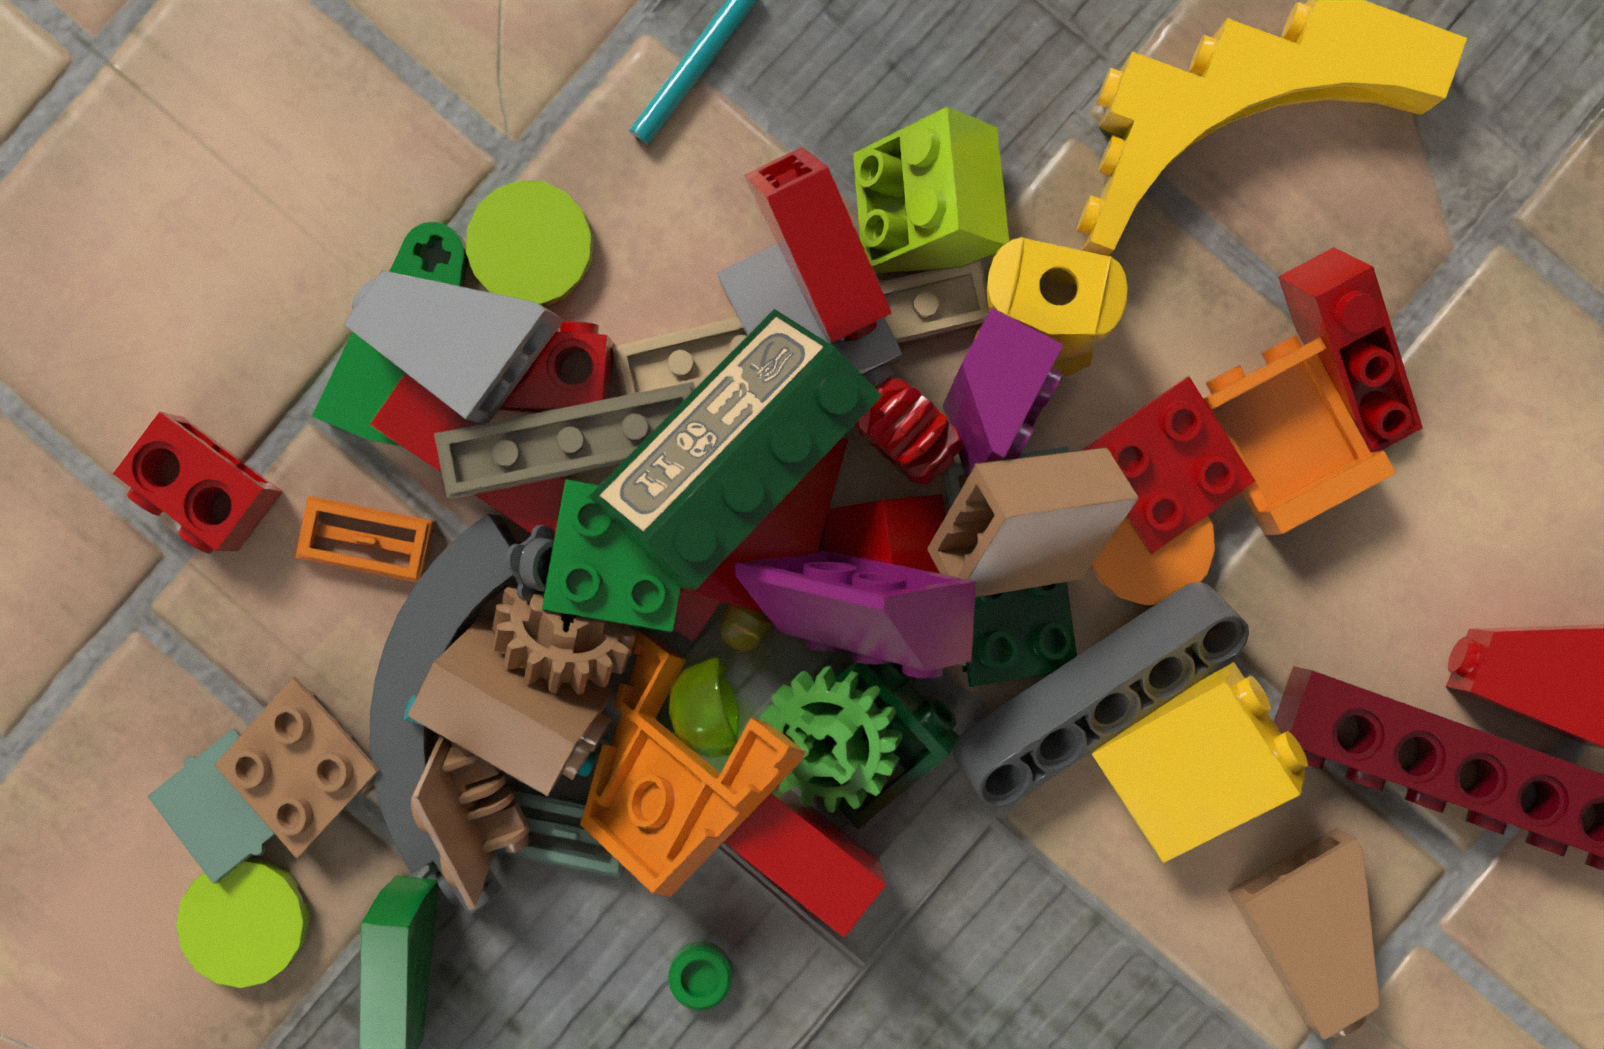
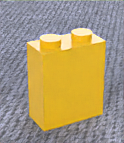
M1234 662L1198 681L1095 749L1092 753V756L1163 863L1301 795L1306 774L1304 768L1308 766L1303 749L1290 732L1280 733L1267 713L1271 711V705L1265 691L1253 676L1244 678Z

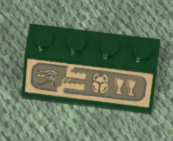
M773 309L588 497L684 590H696L883 395L836 347L776 309Z

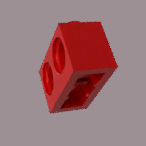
M563 321L560 325V332L556 331L499 410L540 413L610 399L613 369L612 347L614 342L608 335L598 334L599 325ZM574 353L589 354L592 359L593 368L588 379L577 385L566 384L561 373L564 361Z
M160 411L113 473V475L131 487L126 494L131 501L156 516H160L162 512L166 513L182 525L177 532L179 536L196 549L207 554H211L213 550L239 551L283 492L186 418ZM174 453L179 460L180 471L176 480L167 485L161 475V465L168 455ZM224 490L231 500V512L224 522L218 523L212 515L211 503L215 495Z

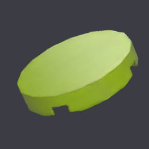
M519 180L496 188L477 205L467 226L466 254L474 276L490 293L528 300L546 307L565 300L576 290L575 287L582 281L583 276H586L593 261L594 237L584 211L567 192L544 181Z
M249 857L217 884H213L207 875L203 873L193 880L180 901L176 928L181 951L195 971L216 984L244 988L266 983L293 963L306 942L310 915L307 902L303 903L302 895L297 889L300 886L291 873L272 861Z

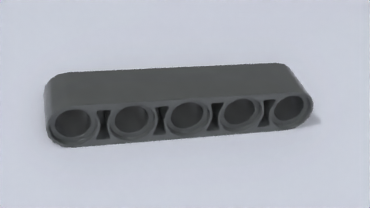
M1202 582L1190 583L967 728L954 745V760L979 798L987 806L995 808L1008 806L1232 660L1242 651L1249 637L1248 624L1208 584Z

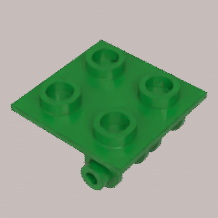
M565 479L542 610L673 632L681 587L588 497L599 485Z

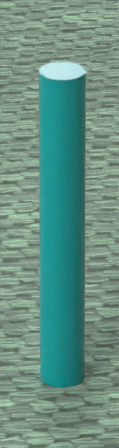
M758 0L725 1L630 127L629 131L633 136L647 146L651 144Z

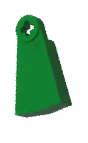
M438 222L422 223L414 227L406 235L389 272L464 287L465 273L469 262L466 254V243L457 232L445 224ZM436 239H443L442 249L451 254L448 264L437 263L434 272H427L428 262L419 257L422 247L433 248ZM352 331L311 417L370 441L400 446L369 424L406 372Z
M396 875L379 892L361 922L360 1049H418L424 1039L439 889L436 879Z

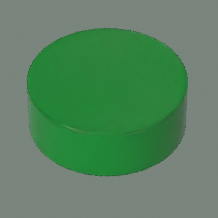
M706 941L689 943L682 947L672 960L668 974L670 990L675 999L687 1008L694 1010L713 1008L725 999L730 990L733 977L732 964L726 952L713 943Z

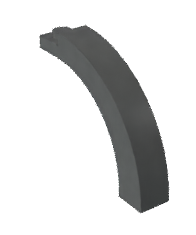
M494 514L485 515L460 534L434 560L415 584L399 611L384 645L375 677L370 710L371 761L380 770L373 778L381 811L393 842L411 874L434 861L439 869L436 872V880L440 889L454 905L461 903L468 915L491 901L502 887L489 868L475 909L469 910L458 888H453L447 883L441 868L440 854L429 833H423L416 825L411 810V797L437 743L438 733L428 727L404 720V714L411 696L418 695L433 662L470 628L484 608L503 589L517 580L511 570L506 567L505 558L509 547L518 543L500 515Z

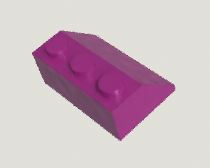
M833 551L736 562L735 576L780 633L806 639L805 647L816 651L849 650L853 652L852 659L856 662L865 664L894 662L902 664V673L905 675L920 678L940 677L943 675L944 667L971 662L976 581Z

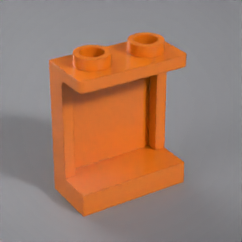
M1294 335L1262 352L1261 354L1266 364L1245 375L1241 366L1238 365L1205 383L1211 393L1203 397L1256 480V482L1241 493L1264 535L1284 534L1396 474L1384 450L1371 453L1318 356L1319 352L1326 349L1321 337L1301 345L1298 337Z

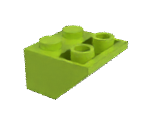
M947 106L853 153L860 241L874 273L963 267L997 253L999 248L1009 242L998 127Z

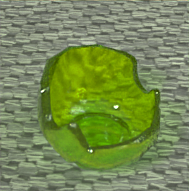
M716 657L692 665L682 671L671 687L669 717L674 733L694 752L707 758H722L731 755L738 742L737 737L739 734V708L733 690L724 678L727 667L725 664L720 663L719 658Z

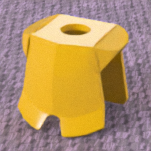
M1023 237L1013 239L1003 245L990 261L991 267L987 283L989 310L994 308L1063 344L1053 364L1054 368L1064 372L1061 378L1073 375L1090 366L1095 342L1104 339L1115 329L1123 315L1127 302L1128 286L1125 272L1120 263L1113 259L1112 256L1100 255ZM1046 278L1077 285L1075 298L1065 305H1053L1047 302L1039 290L1040 279ZM979 330L974 335V339L976 338Z

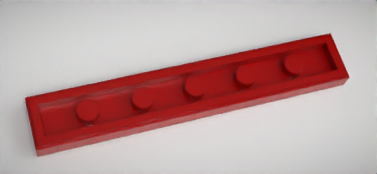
M405 373L369 425L442 473L434 434L476 426L482 423L465 419ZM560 477L476 494L475 496L530 533H532L535 526L546 525L551 527L554 534H556L566 478ZM680 590L673 629L694 642L721 601Z

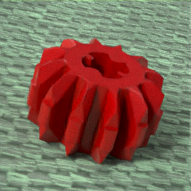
M887 378L876 388L883 396L859 419L855 426L859 429V433L867 439L870 446L876 449L899 473H903L911 482L928 485L938 474L941 476L954 463L953 458L963 448L961 437L958 434V430L947 420V416L941 413L932 401L926 399L916 387H911L903 379Z

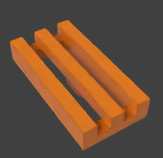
M308 496L295 558L418 582L426 572L424 570L426 558L430 556L432 547L429 545L431 533L435 532L437 521ZM320 511L416 530L414 542L318 523ZM315 536L411 555L409 567L314 548Z

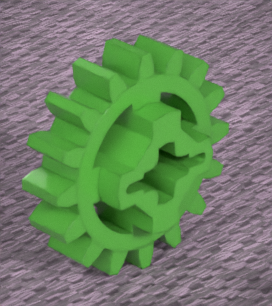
M824 667L817 675L815 682L806 671H802L791 682V687L783 684L771 697L774 705H769L760 716L759 720L771 724L791 741L793 739L795 744L806 751L802 761L781 782L779 787L782 793L791 790L794 786L803 790L801 795L802 806L808 807L814 798L819 796L823 797L827 812H834L842 798L845 797L849 805L856 809L861 806L867 796V792L874 796L881 792L887 782L885 775L891 776L898 765L900 758L891 751L896 750L903 739L902 732L886 728L897 712L894 707L878 709L874 701L881 690L877 685L867 689L864 693L856 688L858 673L851 671L841 683L835 681L832 667ZM863 727L866 731L869 743L863 738ZM827 734L834 738L835 741L832 744L825 741L824 738Z

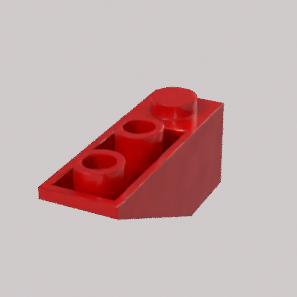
M1333 247L1280 275L1278 279L1301 341L1305 344L1319 337L1323 340L1326 349L1319 352L1318 356L1370 452L1382 451L1423 429L1374 267Z

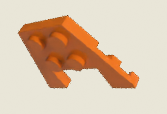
M636 630L631 653L637 655L630 683L629 685L619 684L613 705L621 712L612 746L602 745L580 825L652 894L671 897L802 761L806 751L771 724L750 718L720 773L656 720L657 714L687 660L654 635Z

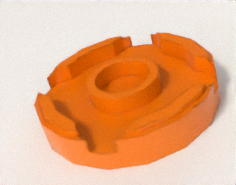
M1207 515L1159 550L1150 554L1127 517H1125L1091 568L1098 582L1110 592H1113L1118 598L1143 606L1156 605L1180 588L1190 583L1201 582L1208 574L1215 552L1213 524Z

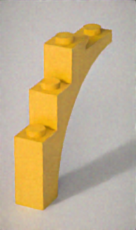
M1308 0L1305 4L1296 2L1287 18L1281 37L1227 18L1213 37L1202 36L1190 63L1189 72L1132 51L1120 71L1110 67L1097 98L1096 105L1106 108L1099 128L1122 136V138L1112 136L1103 154L1098 172L1107 175V179L1100 198L1090 195L1082 211L1076 231L1086 236L1080 250L1109 256L1115 250L1136 204L1158 175L1190 146L1231 122L1278 106L1322 100L1377 103L1423 115L1446 98L1468 38L1366 0Z

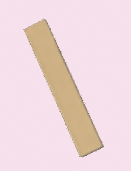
M981 259L963 267L933 269L879 282L892 314L884 318L898 345L981 326L990 312L987 301V283ZM734 317L613 346V354L623 395L694 382L696 388L747 336L739 318Z

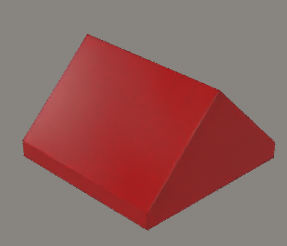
M943 494L888 499L829 509L821 538L823 551H833L940 574L927 548L946 517Z

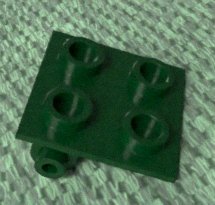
M1067 582L975 597L971 662L961 665L962 672H967L969 687L1052 673L1077 657Z

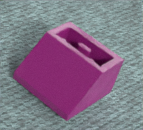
M991 308L961 363L943 404L947 420L958 430V434L961 437L963 448L958 454L967 479L976 464L1019 459L1034 430L1033 425L1043 407L1045 408L1064 373L1053 367L1063 344L994 308Z

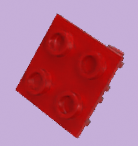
M1190 376L1179 381L1082 449L1084 451L1108 448L1139 497L1126 517L1150 554L1159 550L1256 482Z

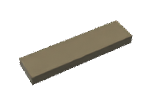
M694 382L436 433L434 436L447 499L452 500L619 466L695 389Z

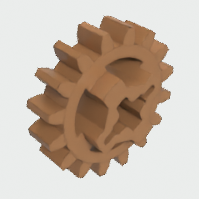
M507 587L504 590L502 604H497L492 628L495 631L493 648L494 651L506 652L503 666L507 670L517 669L521 666L526 669L523 681L525 684L531 685L539 678L548 680L550 693H557L561 683H570L577 694H584L587 680L591 679L595 684L604 688L609 683L611 672L617 674L624 672L636 637V631L631 629L632 625L542 610L545 593L543 591L540 594L534 593L531 601L526 602L518 597L517 589Z

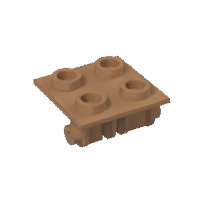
M292 677L214 766L298 859L359 793L362 796H366L376 789L373 777L380 770L354 742L355 737L350 732L346 733L342 729V723L339 719H333L317 701L318 696L313 691H308L296 677Z
M440 735L411 797V810L416 825L423 833H429L440 854L441 868L447 883L453 888H458L468 909L472 910L477 906L495 850L504 847L507 853H515L525 848L530 842L527 835L530 831V824L525 818L517 800L512 801L514 799L512 789L506 786L503 787L506 783V777L502 771H499V768Z

